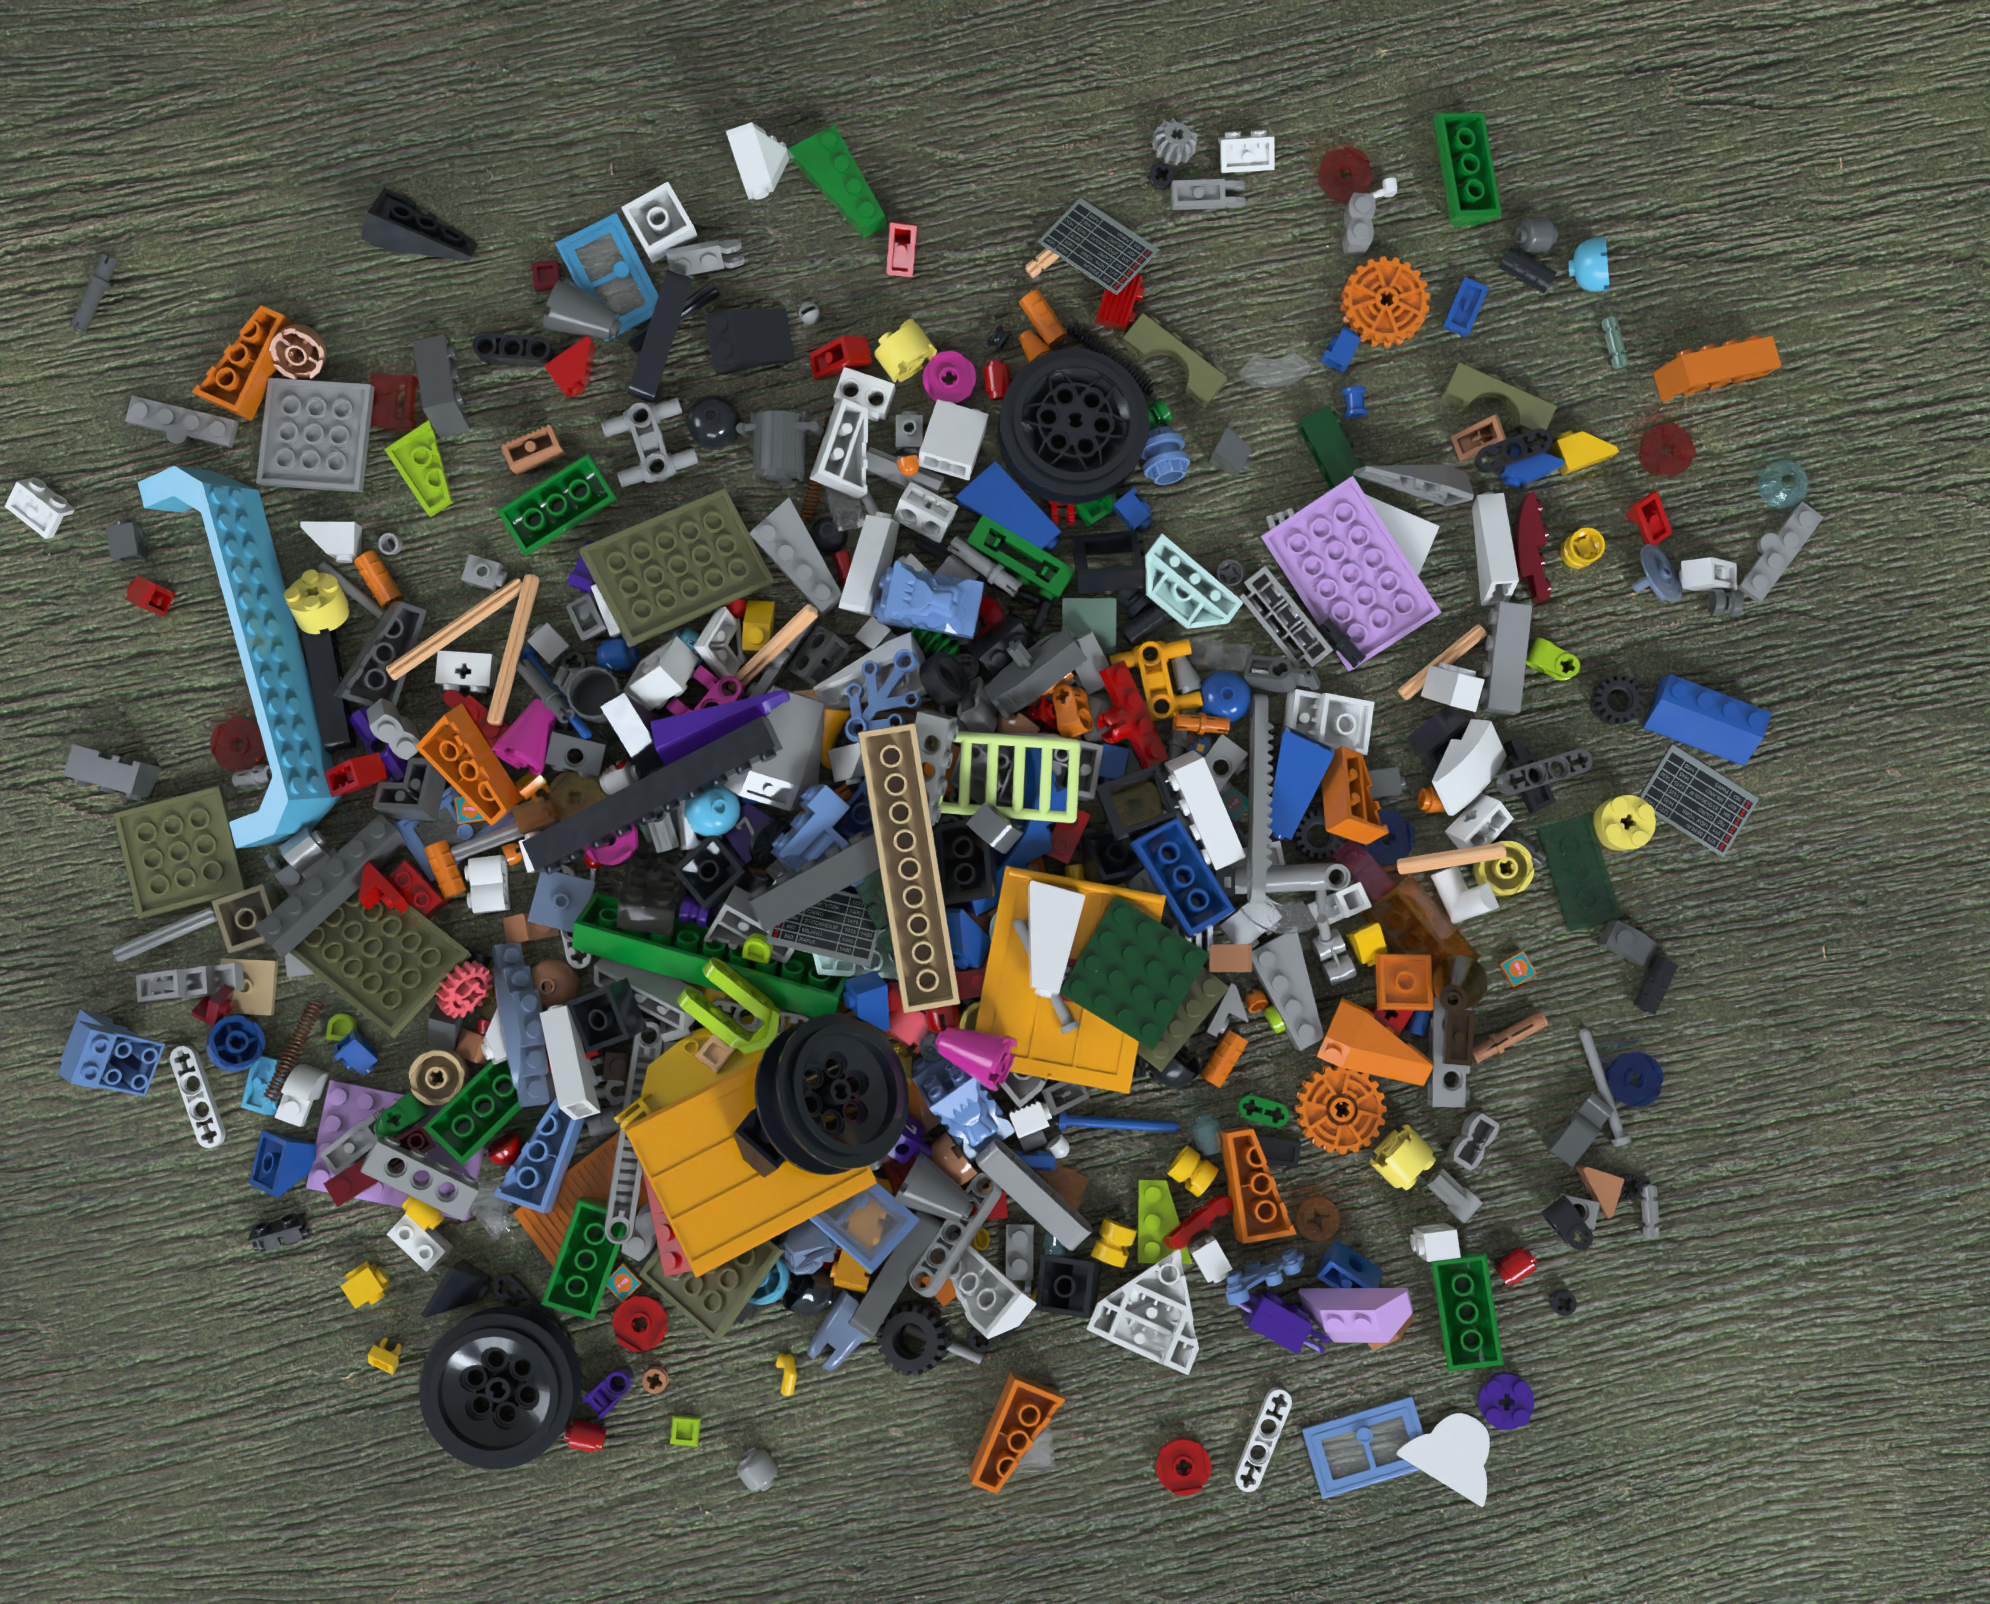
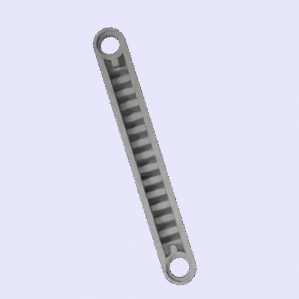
M1265 694L1252 695L1249 729L1248 903L1260 904L1265 900L1266 871L1272 865V861L1268 859L1272 854V850L1268 849L1272 844V840L1268 837L1272 833V829L1269 828L1272 819L1269 815L1273 809L1269 805L1273 798L1269 795L1273 791V787L1269 785L1273 780V777L1270 776L1273 767L1270 765L1273 760V756L1270 755L1273 750V746L1270 745L1273 735L1270 733L1274 726L1268 723V695Z
M645 1022L647 1028H653L656 1032L657 1037L653 1043H644L641 1039V1033L634 1036L623 1110L641 1097L647 1067L660 1057L663 1038L660 1026L656 1023ZM621 1128L618 1133L604 1225L606 1238L614 1244H623L632 1236L642 1176V1166L626 1133ZM615 1222H623L626 1225V1233L620 1238L612 1236L610 1231L611 1226Z

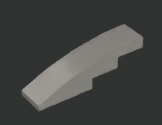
M242 963L175 969L136 975L138 1002L215 994L224 984L234 988V991L244 990Z

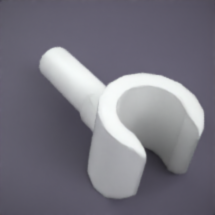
M1396 178L1384 179L1382 181L1383 189L1370 194H1373L1374 198L1382 196L1393 197L1397 193Z

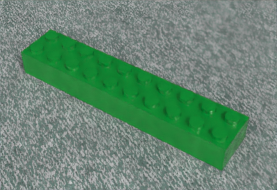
M596 892L574 922L572 949L724 992L711 982L702 971V968L708 961L715 957L723 961L765 994L773 1002L774 1006L813 1018L823 1014L840 1013L844 1004L843 993L846 992L845 980L852 978V976L818 975L813 954L800 950H794L787 963L771 959L769 964H764L742 958V947L738 946L737 949H732L724 942L713 940L710 943L703 941L711 927L710 924L707 928L699 927L696 922L682 923L679 922L678 915Z

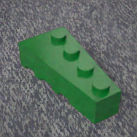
M835 124L788 149L790 161L821 191L828 202L835 206L844 219L863 239L887 227L885 214Z

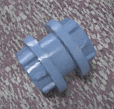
M1159 427L1149 431L1141 459L1146 460L1143 465L1144 475L1147 478H1151L1155 484L1167 485L1177 482L1187 473L1190 460L1188 454L1181 451L1185 446L1184 438L1181 434L1174 432V429L1171 427Z

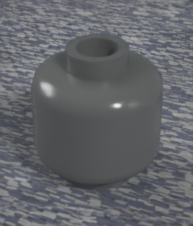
M1548 217L1525 218L1515 232L1516 242L1526 253L1548 251L1556 243L1558 236L1556 225Z

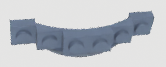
M521 943L494 945L491 950L494 961L493 976L496 1001L513 1086L517 1090L519 1106L522 1108L544 1105L550 1102L545 1074L549 1073L544 1046L546 1042L540 1013L543 1010L539 989H534L530 966H525Z

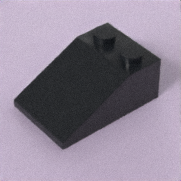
M786 308L730 309L704 314L712 364L716 374L795 361Z
M970 819L935 825L936 854L944 906L995 896L999 851L985 842L966 824Z

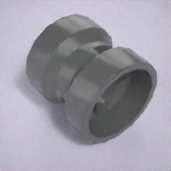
M1226 560L1218 566L1214 578L1228 590H1232L1241 582L1244 570L1239 562Z
M1712 589L1708 599L1709 614L1720 616L1723 613L1729 617H1739L1744 604L1743 592L1741 590L1724 592L1722 589Z

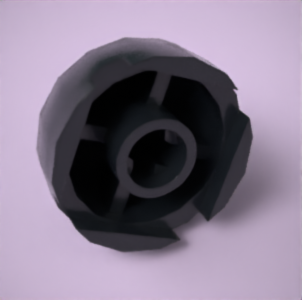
M707 395L699 398L692 405L688 413V429L692 438L699 446L708 450H721L737 440L739 433L736 431V426L741 423V417L737 408L730 400L720 395Z
M1185 1045L1181 1047L1162 1072L1147 1061L1151 1071L1149 1075L1152 1080L1158 1085L1164 1084L1172 1088H1180L1193 1081L1201 1073V1067L1195 1057L1190 1060L1185 1052L1189 1051V1049Z
M821 1266L813 1274L797 1276L791 1272L790 1281L792 1283L789 1290L787 1289L782 1297L784 1308L796 1314L810 1316L820 1312L825 1306H829L834 1298L833 1278L830 1277V1271L828 1268L825 1269Z

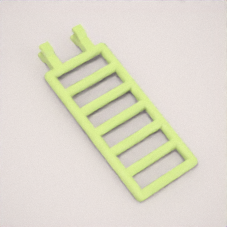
M958 731L954 742H961L958 803L943 802V796H941L939 802L941 813L974 815L982 806L969 804L972 743L988 744L985 803H992L1007 818L1074 823L1076 821L1080 765V742L1077 739ZM932 735L930 740L934 741V749L937 750L939 741L936 736ZM999 745L1015 746L1012 807L996 806ZM1026 747L1042 748L1039 809L1023 808ZM1053 749L1069 750L1066 811L1050 810Z

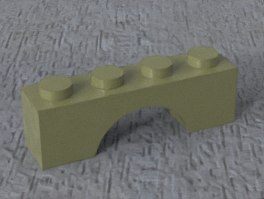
M1142 313L1123 337L1122 346L1142 361L1156 355H1164L1175 359L1183 367L1186 374L1185 394L1206 409L1225 385L1228 378L1225 376V371L1216 364L1211 365L1205 361L1203 354L1193 347L1190 349L1184 345L1179 335L1172 331L1169 333L1163 329L1158 319L1151 315L1148 317Z
M1459 362L1456 365L1441 396L1442 399L1464 409L1478 399H1495L1508 408L1513 418V431L1520 434L1538 428L1547 430L1557 408L1556 405L1551 404L1550 399L1540 395L1533 396L1527 393V390L1522 386L1515 384L1511 386L1504 383L1502 378L1495 374L1489 373L1486 375L1478 371V368L1470 363L1462 364Z

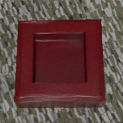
M558 260L531 263L536 292L552 290L558 280L562 281Z

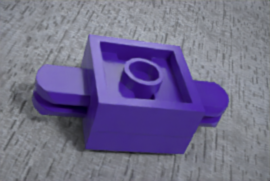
M1257 1289L1255 1295L1248 1291L1250 1304L1244 1302L1236 1305L1245 1310L1242 1318L1249 1328L1297 1355L1303 1344L1322 1354L1324 1353L1326 1348L1308 1338V1334L1327 1344L1331 1340L1330 1337L1313 1328L1312 1322L1308 1319L1309 1314L1303 1308L1292 1302L1289 1306L1284 1304L1285 1301L1281 1299V1296L1269 1289H1266L1265 1293Z

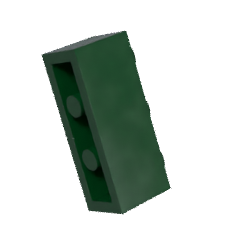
M1328 405L1300 419L1297 428L1329 489L1332 490L1352 476L1357 483L1362 482L1363 478L1354 476L1353 472L1355 469L1365 467V464L1360 457L1356 458L1352 450L1354 445L1348 434L1344 435L1340 427L1341 419L1335 410L1332 411Z

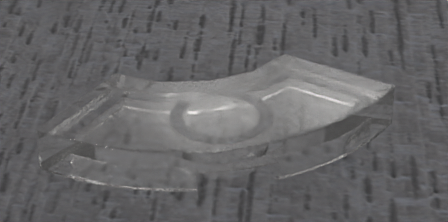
M1291 351L1285 357L1275 360L1266 359L1254 354L1237 376L1258 387H1285L1304 378L1313 367L1294 351Z
M1265 895V900L1262 904L1248 903L1241 907V911L1251 922L1274 933H1300L1318 924L1303 901L1293 905H1281Z

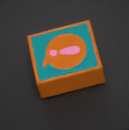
M463 796L454 797L459 825L486 821Z
M1523 950L1498 963L1510 986L1513 988L1537 974Z
M624 1262L609 1277L606 1287L621 1302H624L643 1281Z

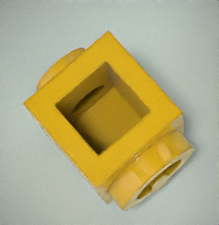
M366 1261L346 1274L344 1277L347 1282L340 1286L354 1308L357 1309L368 1301L373 1305L386 1295L383 1291L390 1287V1284L388 1283V1274L382 1267H378L376 1263L370 1266Z

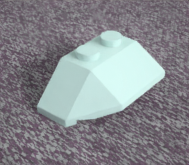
M1160 534L1146 553V595L1186 629L1227 624L1243 604L1242 600L1165 535Z

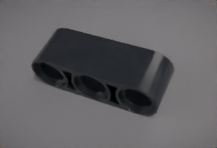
M484 333L476 336L472 344L476 355L487 364L544 367V365L555 358V351L549 342L539 336ZM493 344V348L489 353H482L485 345ZM520 346L517 354H508L511 347ZM545 347L546 353L543 356H535L538 348Z

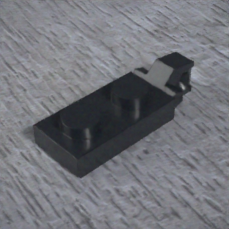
M1520 737L1503 744L1508 756L1506 760L1510 770L1538 761L1535 753H1531L1528 748H1524ZM1531 768L1528 776L1532 782L1536 783L1539 778L1538 773L1535 769ZM1519 777L1514 779L1516 784L1521 782ZM1549 784L1520 792L1529 814L1556 801Z

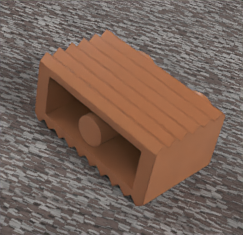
M548 424L546 428L542 427L541 430L537 429L536 432L532 431L531 434L527 433L526 436L522 435L521 438L517 437L516 441L512 439L511 443L507 441L506 445L502 444L501 446L510 469L516 475L566 455L558 434Z

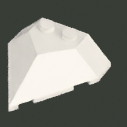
M1177 1249L1099 1301L1095 1306L1086 1330L1155 1362L1189 1375L1199 1346L1193 1325L1194 1320L1180 1250Z

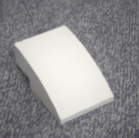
M1294 689L1287 692L1282 732L1286 725L1333 747L1335 750L1343 746L1362 753V755H1367L1374 702L1329 693L1320 694Z
M1471 719L1462 740L1451 739L1432 779L1447 814L1450 816H1454L1465 808L1487 787L1507 756L1491 721Z

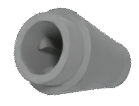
M1186 656L1173 659L1171 664L1177 692L1184 695L1200 691L1202 680Z

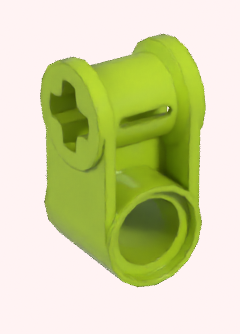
M1536 637L1526 658V665L1560 681L1570 679L1580 669V662L1577 657L1558 648L1552 642ZM1567 662L1569 671L1564 673L1562 672L1563 666L1560 664Z

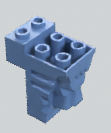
M895 561L894 568L888 567L887 573L881 574L879 589H883L881 600L876 599L873 615L877 616L878 623L905 629L914 627L969 639L974 638L984 582L946 576L943 573L932 575L926 569L918 572L911 565Z
M816 784L806 788L800 796L803 800L799 805L807 812L804 814L800 812L790 823L792 826L791 830L787 834L781 833L772 843L774 848L771 853L788 868L795 869L797 872L801 870L800 865L812 858L818 861L825 857L824 852L836 845H840L842 848L849 844L832 827L850 806L827 785ZM876 870L849 885V887L862 893L880 871Z
M80 1009L60 1061L62 1064L58 1075L71 1084L95 1089L101 1087L145 1097L165 1044L140 1036L137 1032L127 1030L124 1026L116 1025L113 1019L106 1015Z
M937 1046L927 1056L916 1059L911 1067L907 1069L931 1112L935 1116L937 1115L941 1124H944L949 1134L954 1138L970 1162L974 1161L975 1157L993 1139L997 1138L1002 1141L1015 1132L1010 1120L988 1089L940 1055Z

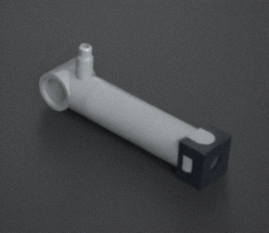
M1336 862L1271 865L1266 871V893L1316 891L1317 911L1325 912L1327 904L1326 890H1343L1350 883L1351 876L1347 867ZM1225 866L1218 870L1210 867L1226 896L1247 894V867ZM1337 869L1339 878L1335 883H1331L1329 881V874L1332 870Z

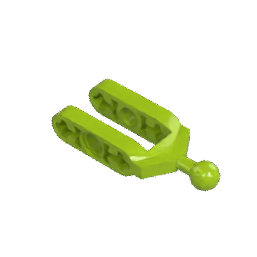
M712 957L702 968L704 975L753 1015L763 1020L762 1024L750 1035L740 1024L690 987H686L677 997L679 1006L729 1046L739 1049L744 1054L767 1048L770 1042L778 1035L781 1010L774 1006L773 1002L765 994L718 958Z

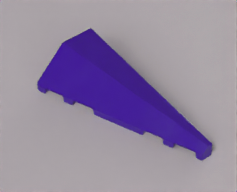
M783 689L651 721L655 749L665 766L759 717H766L771 713V710L790 700L789 691Z

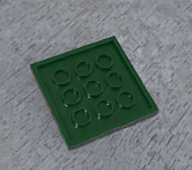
M1114 896L1061 984L1059 994L1151 1050H1154L1210 954L1119 897Z

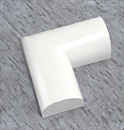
M720 607L715 610L693 646L719 680L725 676H735L742 664L728 646L740 625L726 607Z
M1458 866L1449 867L1431 875L1453 924L1499 908L1489 883L1487 882L1468 889Z

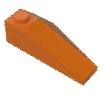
M1342 998L1324 1035L1316 1057L1341 1068L1424 1086L1434 1067V1062L1413 1045L1404 1043L1395 1036V1031L1388 1025L1384 1027L1374 1019L1375 1015L1368 1009Z

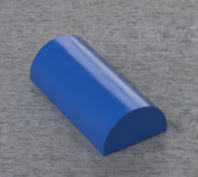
M1178 817L1131 842L1130 845L1160 894L1166 896L1165 902L1188 939L1207 930L1235 911V908Z

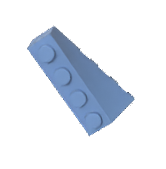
M555 1098L536 1127L533 1136L529 1142H526L521 1150L522 1153L514 1165L510 1167L505 1179L492 1196L541 1213L553 1212L586 1117L573 1120L559 1108L557 1098Z

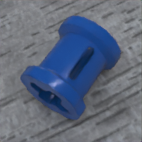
M1353 386L1342 390L1346 403L1345 418H1360L1368 415V409H1365L1364 402L1366 387Z

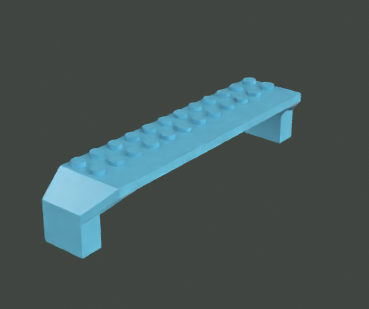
M173 466L138 482L143 505L146 509L182 513L195 508L202 514L273 776L259 811L230 821L229 824L236 848L275 845L291 839L305 827L312 831L342 797V795L331 796L324 771L334 767L330 752H326L322 742L312 684L294 618L284 598L286 589L259 490L214 471Z

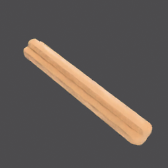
M1477 624L1401 686L1398 689L1401 697L1408 700L1424 686L1429 665L1439 667L1440 662L1451 665L1487 635L1485 629Z
M1503 842L1401 858L1397 860V869L1399 874L1403 875L1503 859L1507 856V851Z

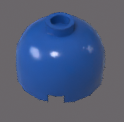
M1230 671L1215 672L1208 676L1201 684L1200 693L1203 706L1199 708L1207 716L1229 717L1231 724L1242 719L1249 710L1252 700L1250 687L1246 680L1237 673Z
M241 1015L227 1016L219 1020L209 1031L206 1041V1052L211 1062L219 1069L228 1072L242 1071L254 1065L265 1048L264 1033L257 1023H252Z

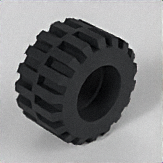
M915 1301L892 1310L885 1317L884 1323L878 1329L881 1335L877 1337V1343H882V1347L878 1351L880 1355L885 1354L886 1359L883 1360L885 1364H893L891 1370L895 1372L902 1370V1375L905 1376L910 1374L918 1376L939 1365L942 1359L948 1355L949 1351L947 1348L952 1344V1339H948V1336L952 1334L951 1328H946L945 1324L949 1321L947 1317L941 1318L940 1314L942 1311L939 1308L933 1310V1304L928 1302L922 1304V1301ZM907 1323L916 1324L924 1331L927 1338V1346L924 1353H915L905 1345L903 1329Z

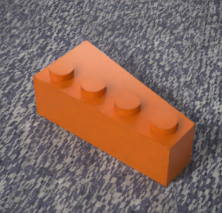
M1758 334L1748 337L1744 342L1740 343L1738 339L1723 343L1721 347L1717 348L1715 344L1700 348L1698 352H1693L1692 349L1681 351L1676 354V359L1654 371L1653 375L1661 402L1672 400L1673 397L1680 393L1684 397L1708 387L1711 390L1732 381L1737 383L1767 375L1782 365L1773 336L1761 338V335Z
M1243 1126L1219 1130L1228 1193L1234 1205L1232 1206L1231 1213L1235 1239L1244 1244L1296 1235L1294 1226L1287 1215L1285 1204L1281 1200L1276 1188L1277 1185L1274 1177L1271 1175L1266 1164V1158L1254 1129Z

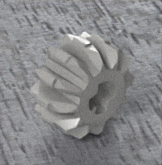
M1174 118L1170 122L1163 120L1160 127H1157L1154 131L1152 149L1157 151V158H1165V164L1169 161H1173L1176 166L1180 161L1186 163L1195 153L1198 140L1197 134L1193 132V126H1185L1184 120L1180 123L1176 122Z

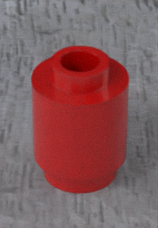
M992 360L987 362L988 366L983 367L985 391L989 395L990 401L1003 400L1011 383L1009 364H1004L1003 360Z
M1518 1247L1498 1262L1500 1265L1494 1268L1507 1286L1513 1283L1516 1285L1537 1270L1534 1266L1537 1260L1528 1248L1523 1251Z
M574 1420L573 1425H567L564 1441L569 1442L568 1448L592 1453L595 1450L602 1451L607 1429L600 1428L601 1425Z

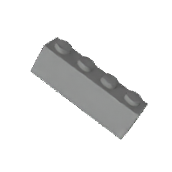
M1499 602L1494 605V608L1490 609L1488 623L1492 624L1491 635H1487L1485 650L1489 651L1488 661L1484 662L1482 676L1486 677L1485 688H1482L1479 703L1483 704L1482 711L1515 715L1521 711L1532 614L1531 605Z
M603 957L594 965V985L603 987L627 978L641 1010L683 1032L696 1020L679 1006L677 997L686 987L693 988L704 996V993L697 988L691 987L673 977L664 976Z

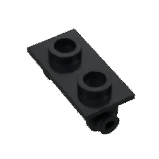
M306 1212L297 1215L291 1213L273 1222L263 1221L252 1228L247 1242H253L255 1251L265 1252L281 1247L282 1242L279 1237L282 1236L286 1245L305 1240L306 1236L310 1235L308 1225L303 1226Z

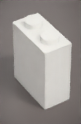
M937 399L920 448L919 466L969 481L986 431L989 414L983 413L978 409H969L950 401L945 402Z

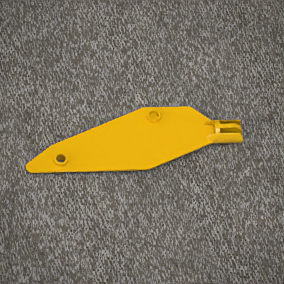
M845 1003L843 1004L840 1013L843 1014L846 1011H848V1008L846 1007ZM754 1015L741 1017L740 1019L744 1023L750 1024L754 1021ZM787 1016V1025L785 1029H787L790 1025H796L793 1023H789L791 1017ZM800 1019L797 1024L803 1023L804 1020ZM706 1027L691 1031V1035L685 1036L648 1065L641 1097L614 1117L616 1123H621L620 1128L624 1131L623 1127L760 1060L766 1048L747 1054L737 1049L716 1074L695 1057V1054L714 1033Z

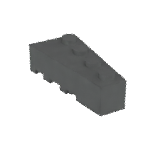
M392 601L333 696L371 707L382 698L390 701L396 707L406 674L397 680H393L387 673L386 667L415 648L427 610L401 601Z

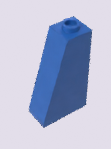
M996 461L956 496V503L960 507L979 518L982 515L988 517L1043 551L1047 550L1050 552L1060 543L1058 538L1061 531Z
M1286 725L1282 732L1271 794L1273 801L1269 805L1273 809L1269 815L1272 819V823L1269 826L1272 829L1271 835L1281 840L1285 837L1290 840L1292 839L1335 755L1333 747Z

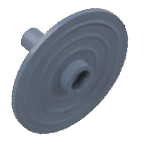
M1651 544L1644 545L1641 548L1640 557L1646 576L1632 583L1634 591L1638 593L1650 586L1660 601L1665 599L1670 602L1679 601L1682 596V588L1673 565L1657 547Z

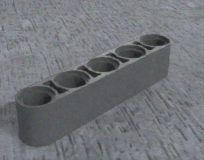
M919 1210L916 1211L914 1215L920 1219L919 1222L892 1250L848 1325L871 1339L874 1337L909 1280L912 1271L939 1231L943 1220L937 1216Z

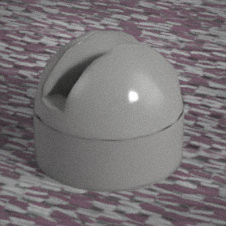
M807 301L799 307L798 314L803 323L811 325L819 320L820 310L814 302ZM812 307L815 308L814 310H811V311L807 312V313L804 314V315L802 314V312H804V311H806V310H808V309H810V308H812Z
M393 533L383 534L378 542L381 552L387 555H395L403 548L402 539ZM390 538H392L396 546L389 540Z

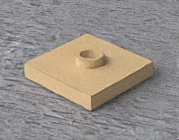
M221 958L220 965L242 963L244 990L234 991L232 998L234 1006L230 1013L274 1015L278 961Z

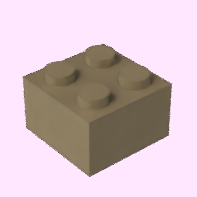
M275 883L261 884L211 901L228 953L243 951L266 943L254 928L281 904Z

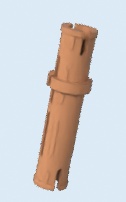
M1538 1011L1498 1034L1492 1033L1488 1035L1487 1040L1473 1047L1472 1060L1475 1064H1478L1496 1053L1500 1055L1504 1052L1505 1048L1547 1027L1548 1022L1541 1011ZM1529 1026L1528 1028L1524 1029L1523 1031H1521V1032H1519V1033H1517V1034H1515V1035L1512 1036V1034L1516 1033L1517 1031H1519V1030H1521V1029H1523V1028Z

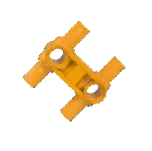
M1189 639L1165 643L1161 640L1155 642L1148 641L1132 648L1133 651L1109 656L1111 665L1125 660L1128 668L1135 666L1137 669L1139 668L1146 698L1144 704L1152 722L1166 720L1174 717V714L1180 713V711L1203 706L1200 691L1178 696L1173 694L1166 663L1168 659L1192 654ZM1148 648H1152L1157 651L1158 657L1156 660L1149 662L1143 658V652ZM1160 700L1166 701L1169 704V711L1165 714H1158L1154 710L1156 702Z

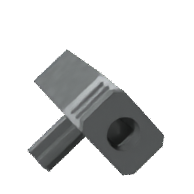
M1066 624L1062 627L1061 632L1049 634L1028 650L1020 640L1015 643L1011 641L1009 643L1010 647L1006 650L1014 661L1003 668L982 689L1003 717L1007 719L1011 714L1032 703L1085 662L1087 657L1082 652L1079 640Z

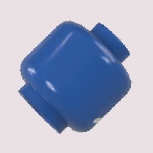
M624 637L605 639L601 646L597 648L598 664L611 673L631 671L635 662L639 660L638 647L634 645L629 648Z

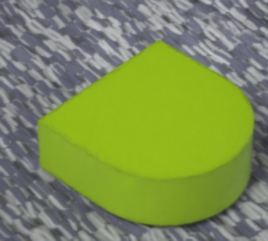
M759 933L751 934L743 945L742 958L769 964L773 945L766 943L767 936Z
M1274 1005L1263 1009V1013L1274 1033L1278 1034L1286 1029Z
M346 1013L336 1014L331 1017L327 1025L325 1039L340 1041L353 1029L357 1031V1023L354 1017Z

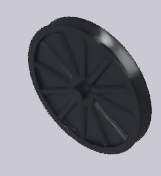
M776 818L761 824L750 840L749 853L751 858L761 865L774 863L778 858L771 853L774 848L772 843L781 833L787 834L791 830L790 826L783 820Z

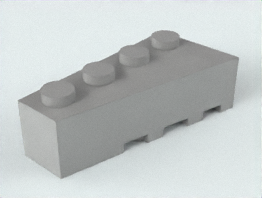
M787 498L749 534L756 544L825 617L840 603L842 593L791 499Z
M1291 928L1252 949V969L1270 1003L1275 1006L1286 1027L1285 1031L1296 1050L1301 1051L1323 1039L1324 1035L1297 929Z

